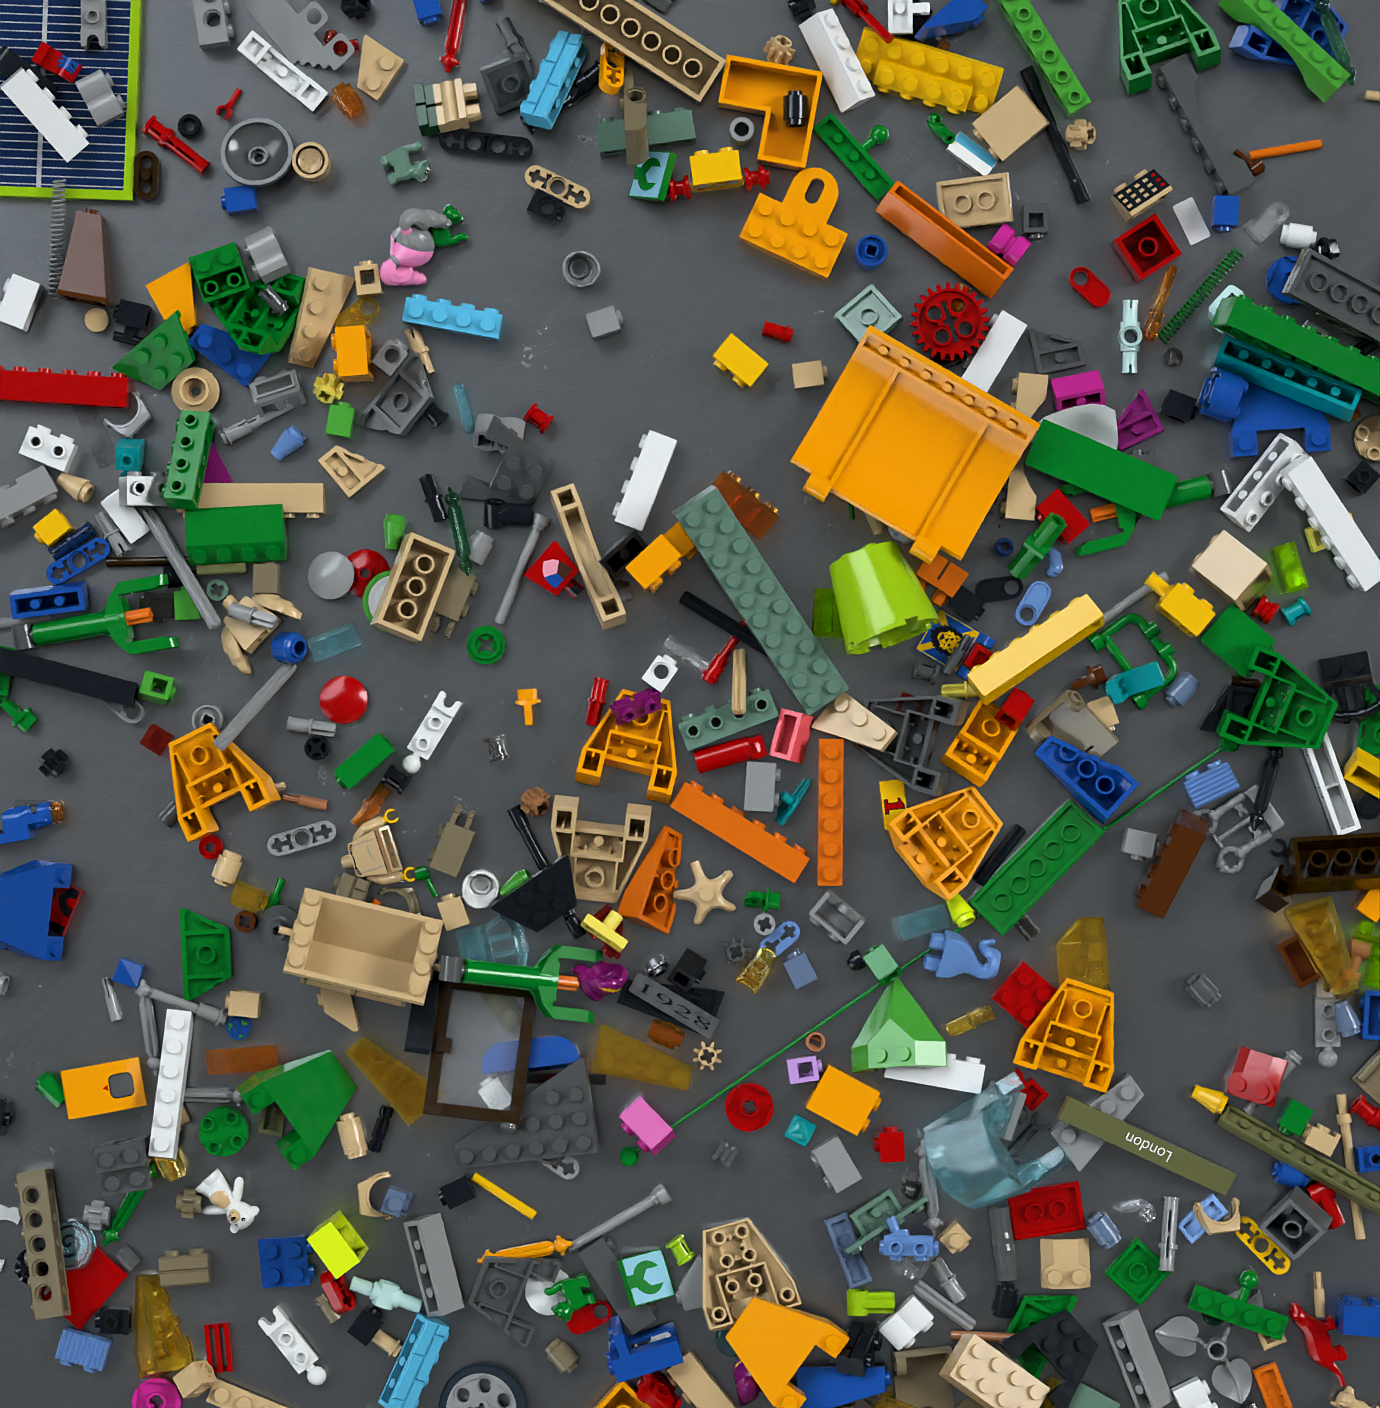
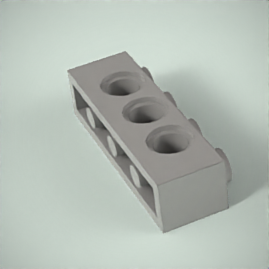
M193 0L198 40L201 49L231 46L230 39L234 38L232 23L228 24L227 15L231 14L229 1L215 0L208 3L205 0ZM213 16L220 17V23L215 27L209 26V19Z

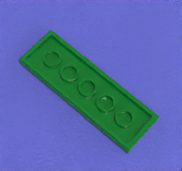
M1046 419L1042 420L1024 462V465L1158 522L1178 479V476Z
M1069 799L968 901V904L1004 937L1105 834V831Z

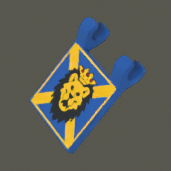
M939 608L937 611L940 619L939 623L934 625L930 623L931 629L924 632L915 650L944 667L955 647L958 646L963 636L968 634L972 639L953 673L968 681L967 675L970 670L961 665L973 645L977 641L986 648L992 649L995 640Z

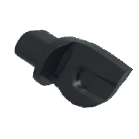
M1322 237L1318 240L1316 247L1310 248L1331 260L1340 255L1336 239Z

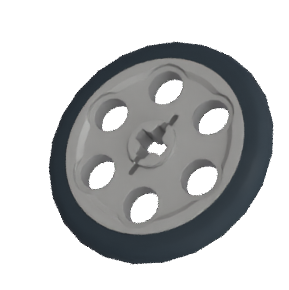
M489 1363L472 1364L455 1372L446 1382L438 1404L439 1408H477L482 1406V1404H484V1408H527L525 1394L519 1382L508 1371ZM483 1378L491 1382L489 1392H483L480 1389L479 1384ZM461 1388L467 1389L470 1393L467 1402L461 1401L458 1397V1392ZM502 1393L510 1397V1404L507 1407H502L499 1404L498 1398Z

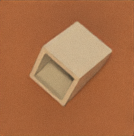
M1223 530L1220 535L1217 534L1212 538L1210 546L1204 553L1201 552L1196 556L1192 568L1201 579L1226 601L1233 603L1246 614L1276 578L1264 560Z

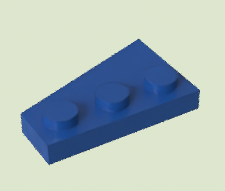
M203 323L200 324L189 339V345L245 387H247L271 355V353L258 355L240 350L228 332Z

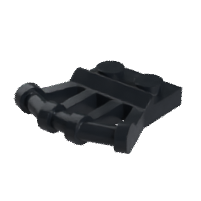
M1369 651L1319 659L1325 693L1331 697L1332 690L1338 689L1341 712L1335 711L1332 720L1340 721L1344 724H1349L1352 720L1357 719L1365 721L1380 710V690L1374 682ZM1366 683L1377 700L1367 707L1365 706L1362 684ZM1345 687H1355L1358 710L1349 711Z

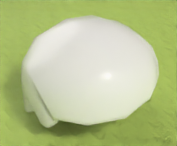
M487 870L472 871L465 877L462 883V897L467 905L475 909L489 907L491 902L498 896V880L493 873Z

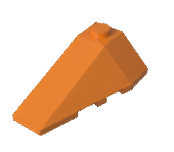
M668 826L662 828L626 888L618 909V914L627 921L664 934H669L676 912L677 903H673L674 888L678 889L679 880H675L676 867L680 865L683 837L679 832Z

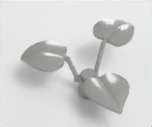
M1256 1288L1251 1289L1247 1302L1264 1308L1262 1292ZM1241 1289L1233 1291L1228 1296L1237 1299ZM1175 1316L1155 1331V1336L1159 1343L1166 1350L1177 1356L1188 1357L1193 1355L1197 1348L1196 1342L1203 1345V1348H1207L1210 1358L1221 1360L1225 1363L1217 1365L1213 1370L1211 1378L1214 1388L1223 1396L1239 1404L1246 1400L1252 1385L1251 1368L1242 1358H1235L1229 1362L1225 1357L1227 1354L1226 1340L1233 1326L1232 1323L1228 1324L1222 1337H1213L1208 1343L1201 1338H1197L1199 1333L1198 1325L1187 1316Z

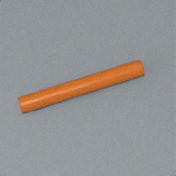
M1321 139L1252 150L1248 151V156L1252 161L1321 149L1322 141Z

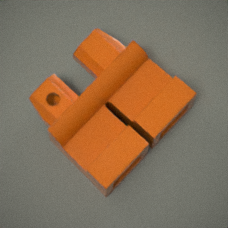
M937 553L931 564L922 561L915 574L924 591L928 585L936 589L930 601L942 607L949 598H953L969 573L950 562L938 580V576L949 560Z

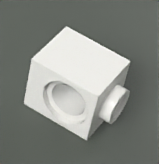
M666 654L663 658L658 655L641 679L662 693L678 671V668L675 667L677 662ZM659 665H664L668 668V676L664 679H659L654 674L655 668Z

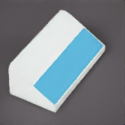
M961 131L955 137V141L946 148L947 153L978 176L988 175L999 161Z

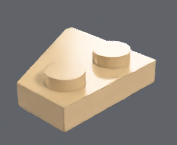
M365 34L363 37L357 88L379 102L405 61Z

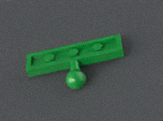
M831 112L813 127L812 130L876 201H879L893 187L895 183L867 153L875 144H883L888 140L889 131L884 125L872 127L870 137L861 145Z
M1246 1270L1241 1273L1239 1282L1242 1287L1237 1299L1195 1284L1187 1306L1188 1308L1281 1341L1289 1317L1247 1302L1251 1289H1254L1259 1283V1277L1256 1272Z

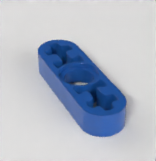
M100 537L95 538L50 564L46 571L47 578L54 584H64L111 555L112 547L108 540ZM98 542L101 545L105 544L104 554L95 553L92 555L95 560L91 562V558L85 552V549L88 548L89 552L96 550ZM77 554L84 555L86 563L82 568H76L73 565V558ZM67 560L68 566L74 572L70 574V571L66 570L61 574L63 577L62 579H59L57 577L53 578L52 575L55 573L54 568L57 567L58 569H63L67 567L64 564V562Z

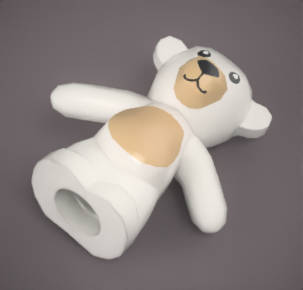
M218 1168L195 1188L198 1193H202L209 1198L213 1204L203 1207L202 1212L206 1215L227 1214L232 1233H237L239 1230L248 1227L254 1221L255 1215L260 1211L257 1206H250L241 1201L244 1187L243 1178H236L234 1189L232 1190Z

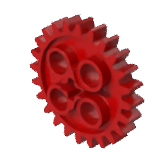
M947 282L945 289H942L937 284L936 292L928 288V297L920 295L922 304H914L918 312H911V317L917 319V321L911 322L910 327L917 328V330L912 332V336H920L916 344H925L923 353L932 350L931 358H934L938 353L942 362L945 356H949L950 361L953 362L954 355H958L960 360H963L964 352L972 356V347L980 349L977 341L986 340V337L981 332L989 331V328L983 325L990 320L988 317H983V314L988 312V308H980L984 300H975L976 291L969 295V286L959 290V283H956L954 289H951L949 282ZM955 301H960L964 305V310L958 313L954 312L951 309V304ZM942 302H945L947 305L950 319L956 320L953 328L958 338L957 343L953 340L950 326L948 324L944 325L946 314L942 308ZM929 310H939L941 317L938 320H931L927 315ZM962 324H967L971 326L972 332L965 336L960 334L958 328ZM939 332H945L948 334L949 340L945 343H939L936 341L935 335Z

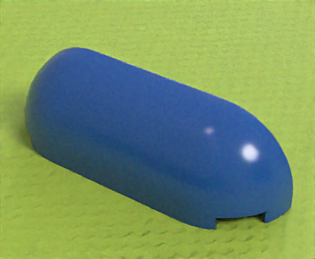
M560 1036L533 1038L528 1072L568 1067L567 1064H572L579 1059L577 1049L569 1040ZM519 1040L502 1042L492 1046L483 1058L482 1074L497 1073V1076L515 1073Z

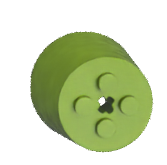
M888 541L878 544L875 542L867 544L860 550L842 555L840 559L829 566L848 655L867 654L870 652L869 648L878 645L881 650L894 646L931 629L930 623H933V625L939 623L938 614L898 542Z

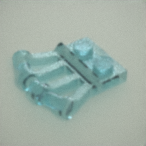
M500 914L486 924L455 930L461 958L495 962L494 959L517 954L516 965L526 966L527 953L530 950L529 945L525 943V928H522L519 923ZM503 919L506 920L512 931L491 936L488 933L490 928ZM515 938L516 948L498 952L492 951L491 942Z

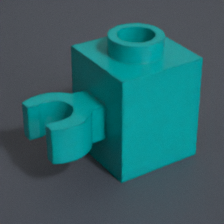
M120 437L115 447V470L122 471L120 477L126 476L127 472H140L144 464L145 439Z

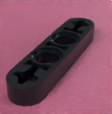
M466 130L443 132L439 136L441 148L451 153L519 161L527 160L533 154L531 141L524 137ZM449 134H452L455 140H461L460 135H465L463 149L459 148L460 143H452L451 147H448L447 143L443 140L448 138ZM471 137H477L481 141L480 147L476 150H472L467 146V142ZM495 140H502L505 143V148L500 153H496L491 149V145ZM508 141H513L512 146L520 147L521 143H525L529 151H524V155H519L518 150L511 149L512 154H507L509 151Z

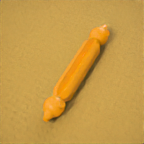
M558 1235L554 1242L542 1241L502 1249L496 1254L488 1249L485 1250L483 1257L477 1260V1263L482 1264L485 1256L537 1258L550 1255L554 1251L559 1252L560 1255H565V1251L573 1245V1242L561 1238V1235Z

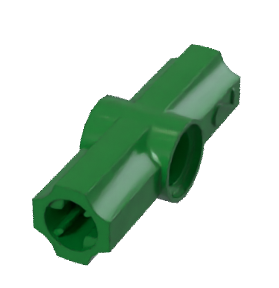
M1051 512L1040 524L1039 528L1034 530L1022 544V549L1008 565V569L1014 577L1024 580L1035 568L1036 564L1041 562L1054 545L1052 544L1068 526L1060 515Z

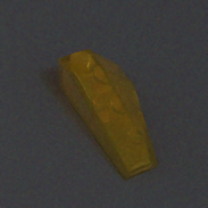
M158 1274L135 1277L134 1355L139 1379L179 1372L194 1362L188 1336L184 1337L179 1326L181 1321L178 1315L174 1316L169 1305L170 1298L165 1288L160 1286Z

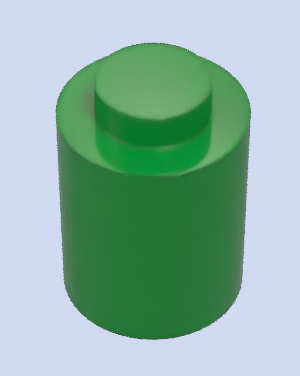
M52 1071L49 1074L44 1072L36 1080L35 1083L38 1086L35 1090L58 1109L65 1102L62 1080Z

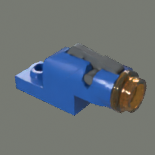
M16 800L13 808H9L1 814L4 834L1 833L0 829V844L34 838L32 828L38 830L63 821L64 812L61 802H55L54 800Z

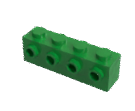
M182 410L180 418L176 420V440H173L171 444L172 459L171 462H168L166 468L167 483L162 487V498L165 499L169 508L198 510L215 427V421L210 412Z

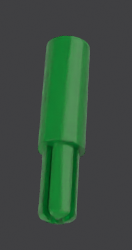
M277 879L264 911L273 905H278L286 882L284 879Z

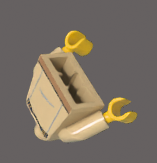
M388 809L383 817L377 816L361 824L353 835V842L347 846L349 855L341 857V864L345 870L354 868L358 877L365 876L369 882L379 885L401 882V879L409 882L416 879V877H406V872L415 868L411 866L402 868L389 825L384 826L385 823L392 825L398 821V818L393 821L387 818V814L394 812V809Z

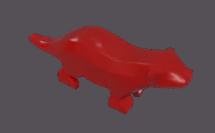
M1296 1302L1291 1303L1290 1318L1304 1334L1309 1357L1319 1366L1331 1371L1337 1377L1340 1386L1345 1387L1343 1375L1334 1361H1345L1348 1357L1341 1344L1337 1345L1336 1349L1332 1346V1340L1327 1332L1337 1328L1333 1317L1327 1315L1326 1319L1322 1321L1309 1315Z

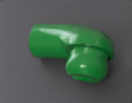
M931 113L929 120H927L928 128L946 144H952L955 141V135L941 123L942 116L940 114Z

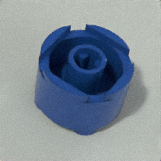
M1213 367L1210 372L1214 374L1212 378H1206L1199 396L1198 403L1202 404V408H1198V413L1224 422L1230 421L1231 418L1237 419L1241 410V405L1238 404L1241 396L1246 394L1249 382L1244 381V377Z

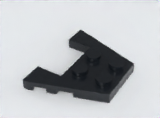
M1062 1309L998 1342L1003 1350L1014 1360L1032 1343L1063 1377V1380L1046 1396L1056 1408H1068L1099 1346L1067 1309Z

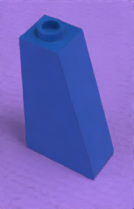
M801 1365L797 1370V1388L802 1390L806 1396V1400L800 1408H833L887 1391V1386H891V1371H887V1365H873L872 1368L867 1369L863 1377L854 1376L851 1373H839L836 1370V1365Z

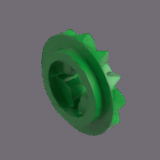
M480 626L474 629L467 639L468 654L474 661L480 664H492L498 661L505 651V639L502 633L492 626ZM481 637L488 641L494 637L495 639L490 645L494 653L486 649L478 653L482 646L478 638Z

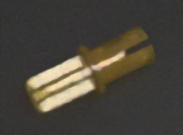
M986 1004V1006L971 1013L967 1011L965 1016L948 1023L946 1028L951 1037H954L971 1028L975 1030V1026L992 1018L994 1019L995 1016L990 1005Z

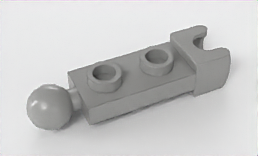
M81 0L80 39L81 47L84 50L90 48V41L94 38H98L102 49L106 50L108 48L107 0Z
M1317 979L1314 981L1315 1047H1323V1051L1318 1056V1061L1324 1068L1335 1066L1337 1055L1333 1051V1047H1341V1032L1337 1030L1335 1007L1333 1004L1341 998V981L1339 979L1332 980L1331 988L1328 991L1323 989V982Z

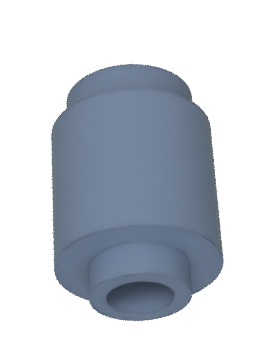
M1185 672L1183 675L1180 674L1164 691L1167 695L1165 700L1174 708L1177 706L1183 708L1198 691L1197 687L1200 683L1188 672Z
M1097 1212L1087 1220L1089 1224L1086 1228L1100 1246H1104L1106 1250L1121 1240L1120 1231L1106 1213L1100 1214Z

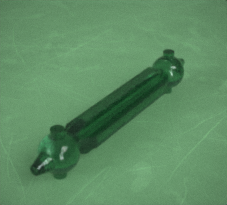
M1316 0L1314 10L1321 13L1320 19L1336 60L1351 74L1346 80L1353 85L1355 84L1357 68L1351 66V59L1335 18L1328 10L1330 1Z
M448 487L445 502L449 505L447 513L456 554L461 559L459 567L467 576H470L474 563L469 558L471 550L462 508L457 504L459 502L458 494L451 487Z

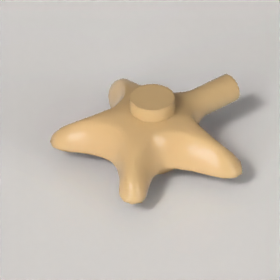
M699 860L689 863L695 876V885L688 889L676 890L673 896L678 900L690 901L696 905L697 911L694 924L700 925L712 909H722L729 912L736 910V906L725 900L722 896L724 887L733 876L732 871L727 870L714 879H708L703 873Z

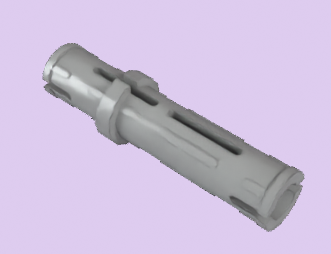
M1164 1197L1161 1243H1158V1248H1160V1271L1174 1272L1175 1250H1178L1176 1231L1179 1198ZM1169 1211H1172L1170 1232H1168ZM1168 1236H1170L1169 1255L1168 1258H1166L1167 1238Z

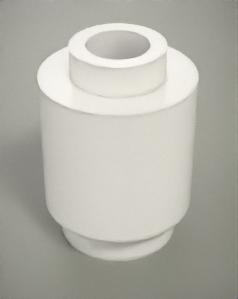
M1296 223L1283 224L1280 243L1285 244V247L1306 249L1315 245L1317 232L1313 231V226Z

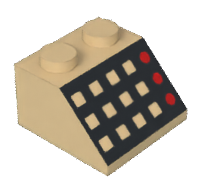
M1145 169L1134 176L1136 181L1127 186L1125 182L1113 190L1115 194L1111 197V201L1126 223L1166 198L1173 190L1155 169L1147 172Z

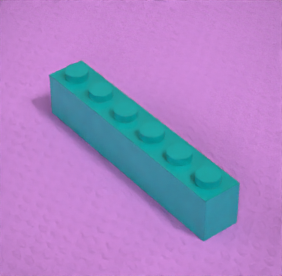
M1227 335L1218 351L1214 367L1243 376L1245 381L1347 422L1351 421L1363 392L1359 388Z

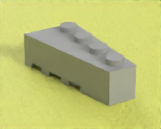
M1126 1073L1110 1084L1106 1093L1099 1092L1088 1100L1086 1104L1123 1121L1144 1094L1133 1078ZM1059 1121L1048 1129L1079 1172L1105 1143V1140L1064 1121Z

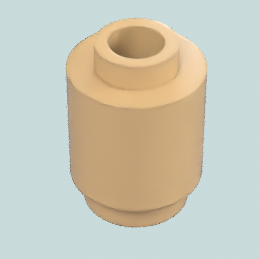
M224 849L223 853L219 854L211 875L215 878L214 882L228 887L229 883L234 884L242 865V855Z

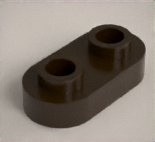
M142 151L134 159L133 190L140 199L145 201L154 199L159 191L160 163L158 157L150 151ZM150 160L152 162L150 168H144L143 164L145 161ZM148 184L151 186V190L145 193L143 192V186Z

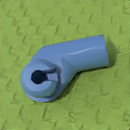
M1053 547L1045 556L1048 558L1049 565L1046 573L1050 577H1056L1063 570L1062 555Z

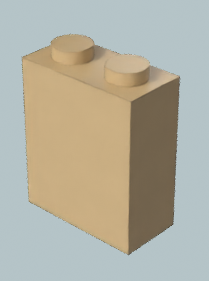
M1017 85L972 124L975 127L973 132L981 142L985 139L990 145L988 149L990 154L996 160L1006 161L1047 127L1050 122L1024 90Z

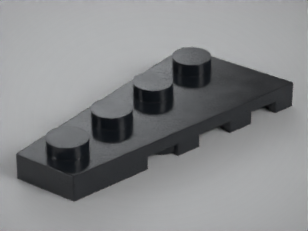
M627 980L623 985L617 1003L698 1033L628 991L633 980ZM659 983L714 1017L717 1015L725 991L691 987L686 993L675 985Z

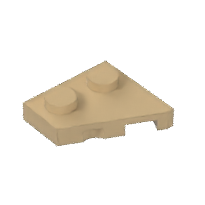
M337 445L318 460L319 465L348 499L385 470L383 465L365 459V457L348 452L347 449Z

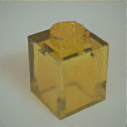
M240 879L237 880L229 903L257 914L260 909L264 911L269 897L265 896L267 893L266 889Z

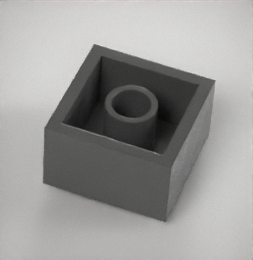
M1296 1185L1265 1214L1258 1228L1293 1260H1296L1327 1232L1333 1218Z

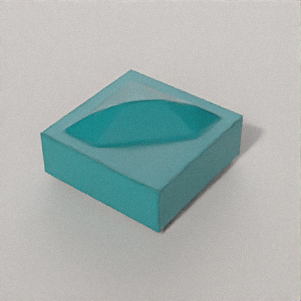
M795 1113L784 1136L806 1147L817 1125Z

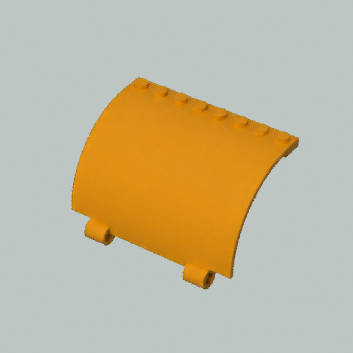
M869 325L790 462L811 474L802 489L804 492L821 502H824L828 493L831 492L914 540L915 542L909 553L931 564L937 552L941 549L961 561L1003 485L1038 430L1040 423Z

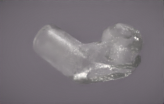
M1142 1198L1120 1202L1123 1214L1136 1211L1143 1217L1145 1222H1152L1156 1218L1154 1206Z

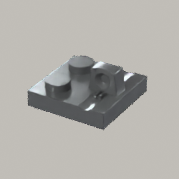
M525 51L479 68L496 114L518 107L523 100L527 99L530 93V84L535 77Z

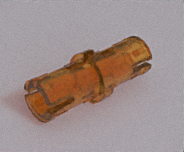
M379 782L370 797L364 799L362 802L363 806L350 822L353 825L356 824V827L359 828L361 824L371 820L374 814L380 812L379 807L392 791L389 788L386 789V786Z

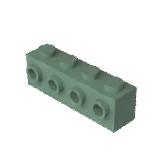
M761 686L748 691L750 696L746 697V712L742 715L733 714L732 698L726 700L727 705L718 708L717 704L704 708L705 714L695 717V714L691 713L681 717L682 722L678 724L687 750L696 749L778 717L779 715L769 689L763 690Z

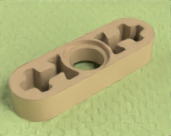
M538 165L530 166L526 170L525 181L529 187L535 190L537 188L563 200L564 204L577 210L585 209L590 204V193L586 188ZM539 171L541 178L547 180L548 175L551 178L547 182L546 189H543L544 183L539 180L532 183V178L529 175ZM561 181L565 185V189L561 194H554L551 191V184L553 182ZM569 186L574 187L571 192L576 195L583 192V197L586 201H580L579 204H576L575 198L570 195L568 200L564 199L569 191Z

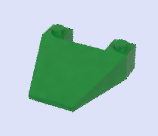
M1118 0L1120 76L1129 95L1152 88L1150 65L1187 52L1190 53L1197 71L1221 64V48L1213 29L1185 0Z
M1253 641L1244 665L1265 674V677L1248 717L1246 718L1224 709L1215 732L1219 736L1243 745L1319 749L1338 703L1276 650Z
M329 1049L255 1073L236 1088L254 1115L274 1101L278 1104L294 1127V1130L275 1143L292 1169L296 1170L316 1155L357 1087Z

